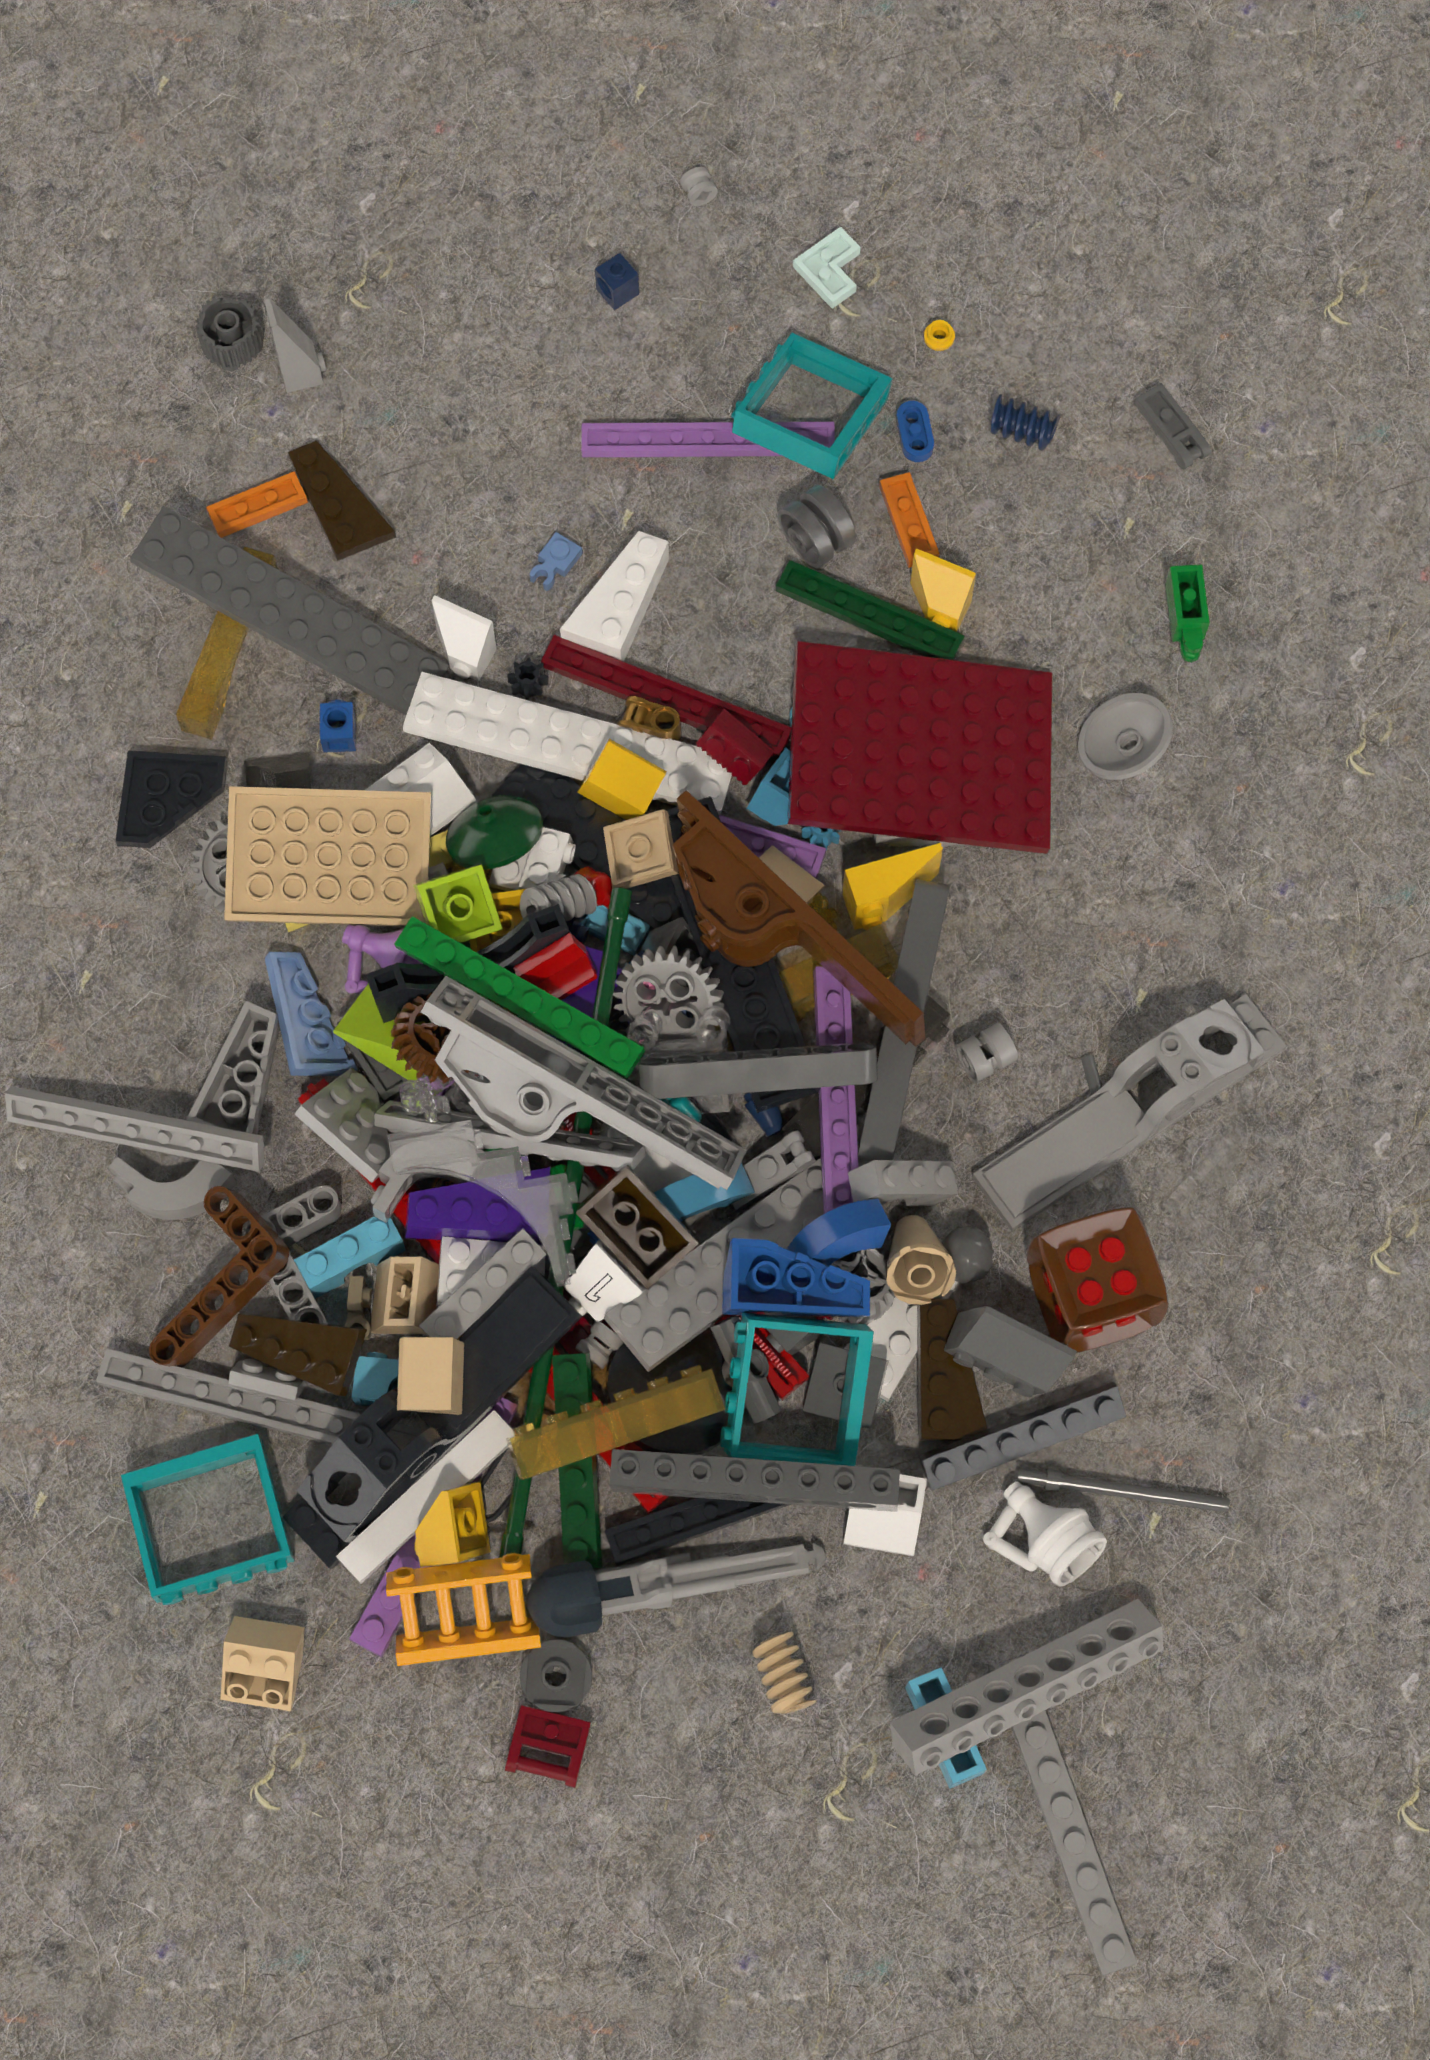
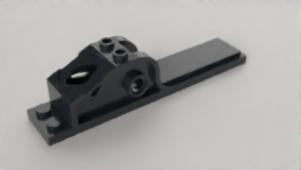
M531 1266L458 1339L464 1343L462 1414L415 1411L430 1428L414 1438L401 1450L387 1433L412 1411L397 1410L398 1388L387 1392L372 1403L337 1438L326 1452L324 1458L296 1490L302 1498L282 1518L326 1566L333 1569L340 1562L336 1556L441 1460L583 1316L534 1266ZM347 1473L358 1474L362 1484L358 1489L357 1500L352 1505L334 1504L328 1500L327 1497L340 1485L338 1482Z

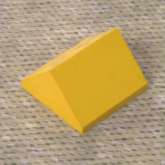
M609 739L577 793L610 810L619 817L628 820L645 814L667 771Z

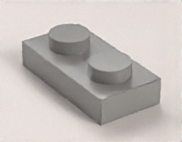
M254 1359L240 1360L230 1371L228 1384L291 1400H296L304 1391L306 1381L280 1369L265 1367L262 1362Z

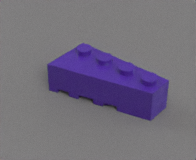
M550 1167L410 1192L407 1202L405 1238L441 1240L443 1236L508 1242L523 1228L538 1245L544 1246L548 1236Z

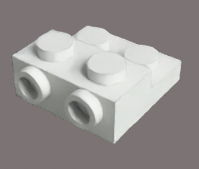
M543 827L539 840L528 853L508 865L493 869L489 880L490 887L504 891H513L537 887L540 884H547L551 881L566 878V875H563L566 863L571 864L576 849L570 834Z

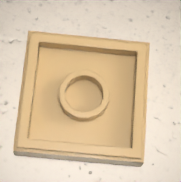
M665 809L603 827L612 888L627 889L678 874L672 846L673 839L669 814Z

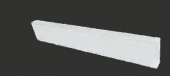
M495 1410L492 1411L336 1556L337 1559L362 1584L415 1535V1530L441 1491L471 1483L519 1438L518 1434Z

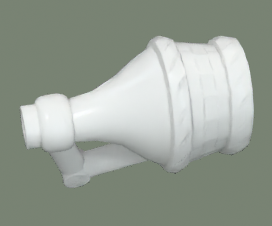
M1018 1481L1012 1483L1005 1490L1004 1497L1007 1499L1008 1506L1003 1509L991 1530L983 1537V1541L989 1549L998 1552L1028 1571H1035L1037 1567L1050 1575L1052 1582L1057 1586H1065L1081 1576L1099 1558L1107 1543L1103 1533L1095 1531L1085 1509L1055 1508L1046 1505L1036 1499L1035 1493L1028 1486L1022 1485ZM1017 1513L1021 1515L1027 1528L1028 1554L1002 1539Z

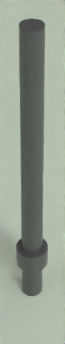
M1019 1468L1017 1481L1020 1483L1044 1486L1045 1490L1057 1492L1061 1488L1227 1513L1230 1504L1229 1498L1063 1475L1062 1471L1047 1469L1046 1472Z

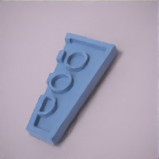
M269 952L265 957V963L290 1075L341 1076L351 1067L357 1071L354 1060H349L343 1049L346 1045L344 1040L333 1033L334 1028L329 1020L331 1014L326 1004L323 1005L316 994L318 987L301 953Z

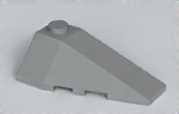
M271 298L264 299L270 332L286 392L289 393L322 385L321 372L326 371L322 352H315L313 341Z

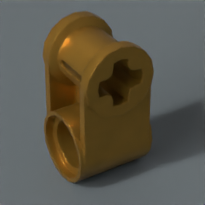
M627 697L625 702L627 709L623 719L618 721L617 725L632 728L634 731L644 732L659 738L679 741L681 738V725L679 714L675 709L649 702L640 697ZM665 723L673 725V727L666 730L659 728V726Z

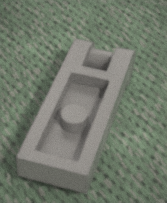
M794 1131L786 1135L779 1143L743 1165L755 1193L732 1203L735 1210H743L815 1163L816 1160L811 1151H806L802 1144L804 1138L800 1131ZM790 1151L795 1157L791 1163H789L785 1156Z

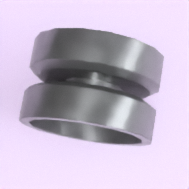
M816 484L800 495V502L793 500L778 511V521L787 541L803 561L816 569L830 561L834 557V551L840 553L856 542L855 528L848 513L837 498L821 485Z

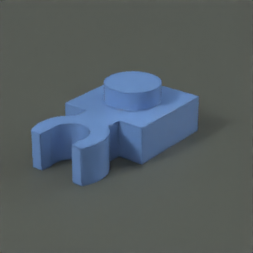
M556 532L538 554V562L542 564L532 568L530 571V581L534 583L539 576H546L547 579L544 581L543 587L546 591L550 590L554 585L556 573L565 577L583 554L582 547Z

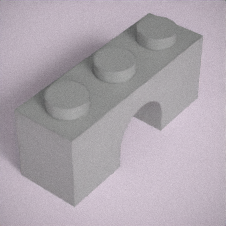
M873 1160L848 1172L853 1202L878 1198L881 1205L890 1201L905 1198L906 1206H933L958 1195L952 1161Z

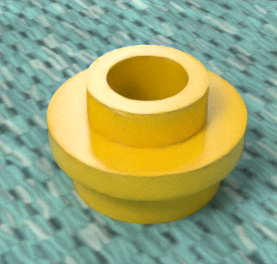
M944 320L933 321L924 331L925 344L932 350L944 351L954 343L955 331ZM941 335V336H943L944 338H943V339H937V338H935V336Z

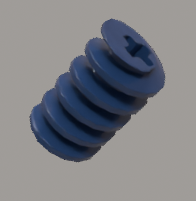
M1000 394L991 416V433L995 435L1002 428L1003 438L1007 439L1014 432V440L1017 443L1021 442L1026 436V445L1029 447L1033 446L1038 440V449L1043 451L1054 437L1060 420V414L1051 421L1050 410H1046L1039 417L1038 406H1034L1027 413L1026 402H1022L1015 409L1014 398L1011 397L1004 405L1002 404V394Z

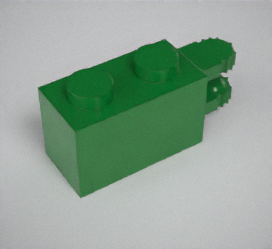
M1202 564L1170 566L1165 583L1172 642H1179L1182 658L1184 661L1191 663L1200 658L1203 640L1210 623Z

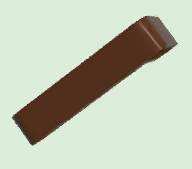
M216 1186L208 1190L203 1202L207 1213L241 1251L152 1340L149 1354L151 1359L159 1365L182 1368L188 1364L288 1261L289 1249L286 1243L247 1200L236 1191ZM228 1196L229 1205L221 1212L220 1204ZM250 1220L251 1229L248 1234L243 1236L242 1227L245 1222ZM272 1244L273 1253L269 1259L265 1260L264 1250ZM247 1269L248 1279L241 1285L239 1281L240 1274ZM223 1294V1305L216 1310L215 1301L219 1295ZM198 1319L199 1329L192 1335L191 1324L194 1320ZM173 1343L175 1351L173 1356L168 1359L166 1351L169 1345Z

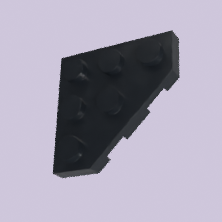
M128 750L115 839L117 846L151 848L223 793L227 769L226 756Z

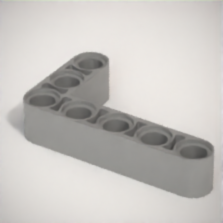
M321 1185L261 1217L289 1247L334 1223L340 1217L342 1207L334 1189ZM330 1199L333 1201L331 1208L326 1211L316 1209L317 1204L321 1200ZM298 1215L302 1217V1221L298 1226H286V1221L291 1216ZM249 1223L248 1227L246 1228V1234H248V1232L251 1229V1223ZM272 1244L264 1250L265 1260L269 1259L273 1253ZM289 1253L286 1269L277 1273L269 1281L289 1320L307 1321L309 1319H316L319 1321V1324H328ZM292 1290L303 1291V1296L299 1301H286L288 1293Z

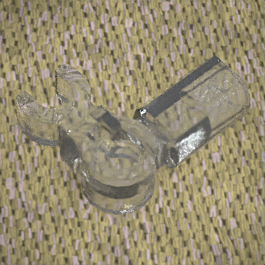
M423 1074L417 1080H409L402 1083L399 1087L402 1109L406 1112H417L421 1115L424 1113L427 1121L437 1122V1110L447 1114L450 1112L448 1099L438 1094L455 1083V1080L450 1078L448 1082L443 1084L437 1077L435 1082L429 1083L428 1076Z

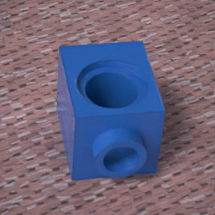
M336 699L328 703H320V741L324 753L356 751V714L353 702ZM336 721L345 722V724L342 727H331V725Z

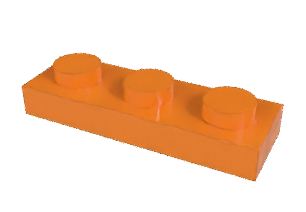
M295 471L209 505L206 509L218 536L223 538L308 503Z
M910 472L880 480L879 488L908 568L913 565L916 548L939 557V550Z

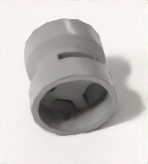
M596 1321L590 1328V1335L586 1339H581L575 1348L581 1354L590 1353V1361L600 1369H603L609 1362L608 1356L610 1353L618 1350L624 1342L610 1328L600 1321ZM595 1337L598 1341H600V1342H601L603 1345H605L608 1349L604 1348L600 1343H598V1342H597L596 1340H594L593 1338Z

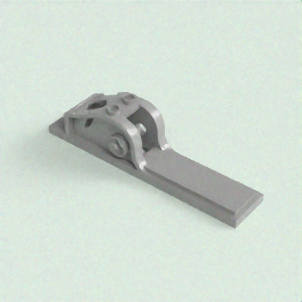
M447 976L444 977L426 1001L421 1013L428 1016L434 1024L451 1030L435 1059L436 1063L448 1078L452 1077L470 1099L468 1102L481 1120L488 1123L494 1131L507 1134L521 1142L537 1143L550 1138L568 1115L585 1111L719 1189L720 1186L726 1190L729 1188L747 1150ZM464 1070L478 1073L481 1079L471 1076Z
M1247 994L1231 1004H1228L1223 999L1196 1015L1172 1025L1139 1047L1117 1067L1112 1078L1097 1092L974 1172L972 1178L1012 1232L1285 1051L1287 1046ZM1221 1031L1233 1047L1229 1054L1221 1055L1210 1049H1205L1199 1042L1203 1043ZM1164 1069L1176 1086L1154 1102L1145 1114L1128 1091L1135 1088L1139 1081L1154 1071L1159 1072Z

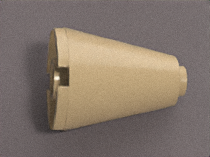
M917 1215L905 1216L897 1222L894 1229L886 1267V1281L894 1296L903 1302L916 1305L932 1303V1298L939 1295L945 1296L955 1283V1264L924 1218Z

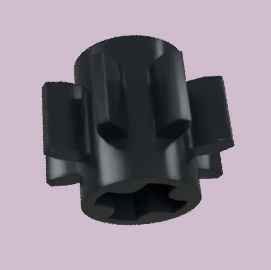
M527 658L526 661L520 664L514 662L515 673L507 674L508 683L513 684L511 687L512 694L517 695L519 693L525 697V700H529L530 697L535 695L541 697V685H548V676L543 675V663L536 665L531 662L530 658Z

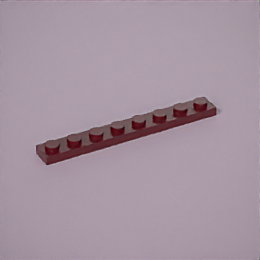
M553 635L541 660V663H543L544 668L621 699L627 700L629 696H636L649 702L671 707L678 712L680 722L703 731L725 709L774 750L770 756L774 759L779 758L792 734V727L556 635Z

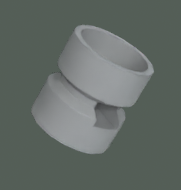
M997 1022L981 1030L979 1038L970 1036L955 1045L962 1067L975 1083L993 1075L995 1067L1004 1069L1019 1059L1018 1052L1010 1035Z

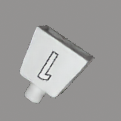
M601 1240L592 1247L564 1286L573 1296L569 1303L582 1316L588 1312L598 1322L604 1319L605 1314L619 1303L626 1305L641 1295L646 1289Z

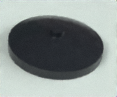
M709 1329L704 1330L649 1372L625 1343L615 1353L606 1379V1397L609 1410L620 1430L642 1449L648 1452L701 1455L720 1445L721 1430L723 1426L727 1427L729 1413L725 1412V1398L727 1392H732V1387L726 1383L723 1377L722 1365L725 1359L712 1331Z

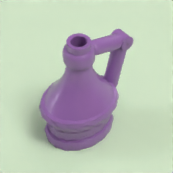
M349 924L343 934L342 943L347 944L351 949L348 960L347 982L345 983V990L348 993H361L368 984V981L360 980L362 951L372 956L381 968L395 963L423 964L395 947L394 943L403 929L390 933H374L362 925L354 926Z

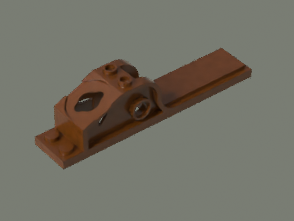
M687 790L677 798L678 817L681 820V831L684 835L673 843L672 846L685 891L689 890L697 913L695 918L702 934L700 939L712 952L718 950L727 960L736 965L750 967L769 961L784 948L802 946L905 1045L910 1041L916 1047L925 1039L924 1012Z

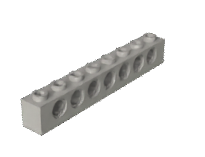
M1136 1599L890 1722L893 1747L915 1776L927 1769H933L941 1762L959 1753H964L971 1747L991 1737L1000 1735L1006 1729L1022 1721L1030 1720L1034 1715L1054 1705H1059L1066 1699L1084 1690L1093 1688L1097 1683L1115 1674H1120L1127 1668L1145 1659L1154 1657L1157 1653L1164 1650L1162 1625L1139 1599Z

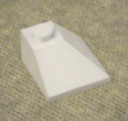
M434 595L431 601L436 629L450 669L461 678L468 679L470 677L479 681L497 650L493 621Z

